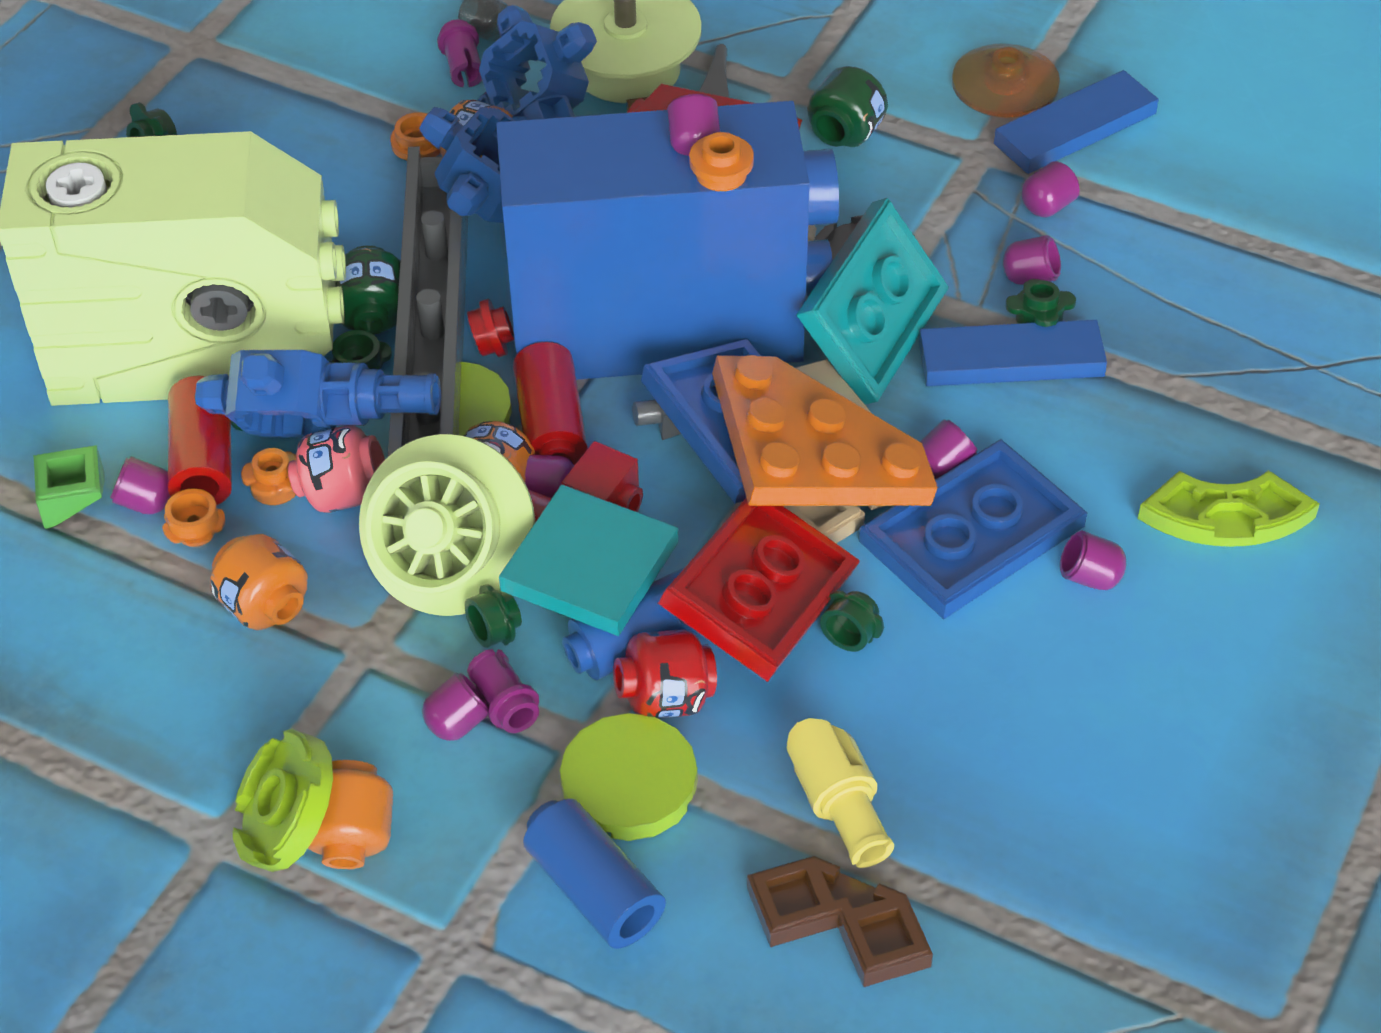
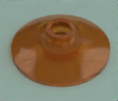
M991 44L975 48L957 61L952 74L953 89L963 103L983 114L1003 118L1022 117L1051 104L1058 94L1060 84L1057 68L1046 56L1033 49L1014 44Z

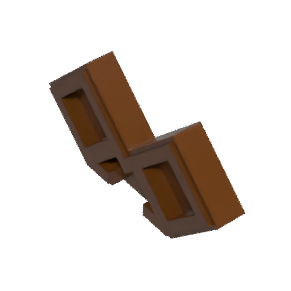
M816 856L747 875V890L770 947L838 927L863 987L932 966L933 953L907 895L880 883L877 887H873L840 873V866Z

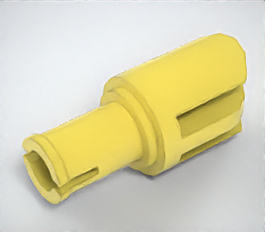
M808 718L797 722L788 734L786 748L813 812L818 818L834 821L853 865L856 864L858 868H866L884 861L894 850V843L888 837L871 803L877 792V782L869 770L854 738L845 730L831 725L830 722L823 719Z

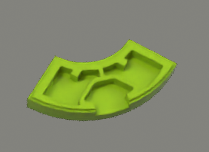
M1269 470L1255 479L1236 484L1209 483L1178 471L1140 504L1138 519L1165 534L1194 543L1229 547L1250 546L1283 538L1305 527L1316 518L1320 503Z

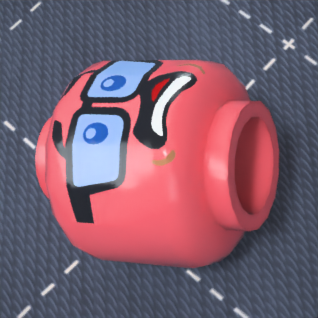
M340 426L308 434L299 442L296 460L290 461L288 465L289 480L296 496H305L315 510L323 513L344 510L361 505L367 485L375 471L385 460V457L375 436H366L356 426Z

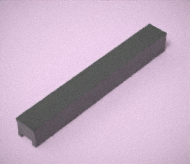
M408 147L393 375L436 374L441 385V404L436 415H430L429 413H391L388 456L405 444L419 438L439 434L459 435L468 216H460L448 207L447 193L441 190L434 172L443 157L421 158L420 147Z

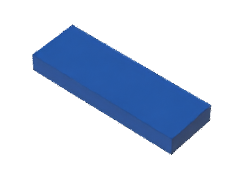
M1122 70L996 128L994 144L1023 171L1029 174L1050 162L1057 161L1156 114L1159 99L1125 70Z
M1097 320L1059 321L1056 325L1049 327L1039 326L1036 323L928 328L920 329L919 348L926 386L1105 377L1107 359Z

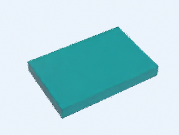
M884 198L871 203L796 315L842 379L845 380L866 405L878 402L917 340L920 329L925 327L949 286L888 198Z

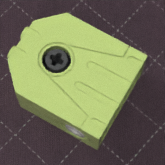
M251 131L66 140L65 145L63 141L11 143L0 206V242L6 255V262L15 291L19 297L22 314L29 336H31L34 353L47 388V395L51 406L100 403L101 399L103 403L168 400L171 387L181 379L197 375H229L231 355L240 350H306L325 356L333 349L334 324L344 323L343 292L341 287H335L336 281L346 280V261L344 246L334 245V242H332V237H338L337 203L336 200H325L322 175Z

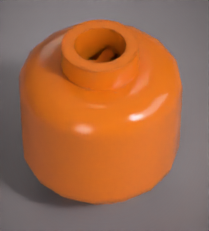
M357 760L332 761L333 783L329 805L320 829L308 850L322 855V864L327 867L356 869L364 866L365 857L378 854L388 847L391 837L393 788L387 780L377 775V768L372 764Z

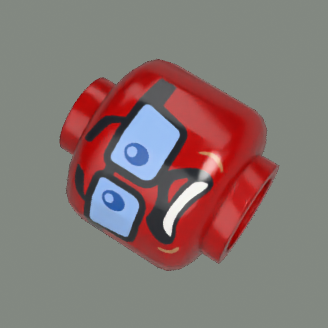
M690 630L639 633L629 640L625 657L615 659L613 667L615 691L619 698H628L635 714L652 716L658 719L694 715L702 709L706 698L713 697L716 692L717 669L714 653L708 644L702 645L699 638Z

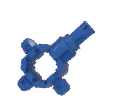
M515 5L507 6L498 14L497 27L500 38L488 47L482 56L479 72L486 91L477 101L504 108L513 117L525 116L529 120L575 117L572 109L584 101L589 83L581 61L592 52L597 42L593 29L587 24L576 22L571 23L558 32L534 24L528 12L523 8ZM529 60L536 62L539 60L547 64L540 70L543 78L537 82L540 90L538 93L521 89V86L527 82L525 73L530 70Z
M433 107L426 115L419 130L423 137L438 150L441 147L446 150L434 174L440 189L447 193V204L451 210L460 216L476 213L487 222L504 223L496 122L529 120L525 116L511 118L498 108L480 107L463 126L459 123L460 118L443 108Z
M240 350L231 355L229 375H208L198 380L196 383L195 401L196 405L209 413L227 416L245 433L262 437L304 438L308 434L336 428V426H365L369 419H382L385 413H429L430 415H436L441 404V385L436 374L385 375L383 370L369 369L365 363H330L322 354L306 350Z

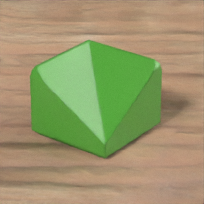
M97 445L33 455L36 504L45 529L57 526L102 498L105 474Z

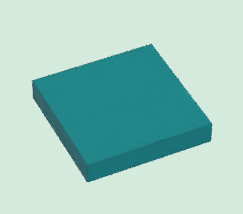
M561 485L500 573V591L619 636L678 544V527Z

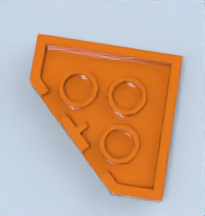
M755 355L716 357L712 375L749 506L932 505L938 487L921 442L778 357Z

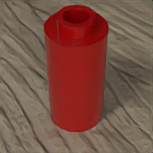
M539 342L529 345L516 355L513 362L522 432L534 447L535 454L564 456L571 460L575 466L588 447L572 354L566 347L553 342Z
M206 376L186 377L176 382L168 394V492L172 497L182 490L201 489L210 493L216 504L219 505L230 496L232 491L231 420L223 414H212L196 405V383Z

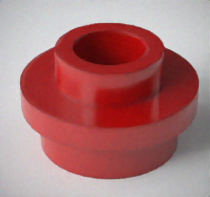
M489 298L479 302L480 308L467 312L470 328L478 350L483 357L496 353L498 358L508 355L506 343L515 340L508 313L504 306L494 309Z

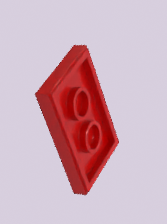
M745 498L667 587L658 604L768 682L827 607L831 599L829 595L841 589L852 575L860 560L784 506H749L747 498Z

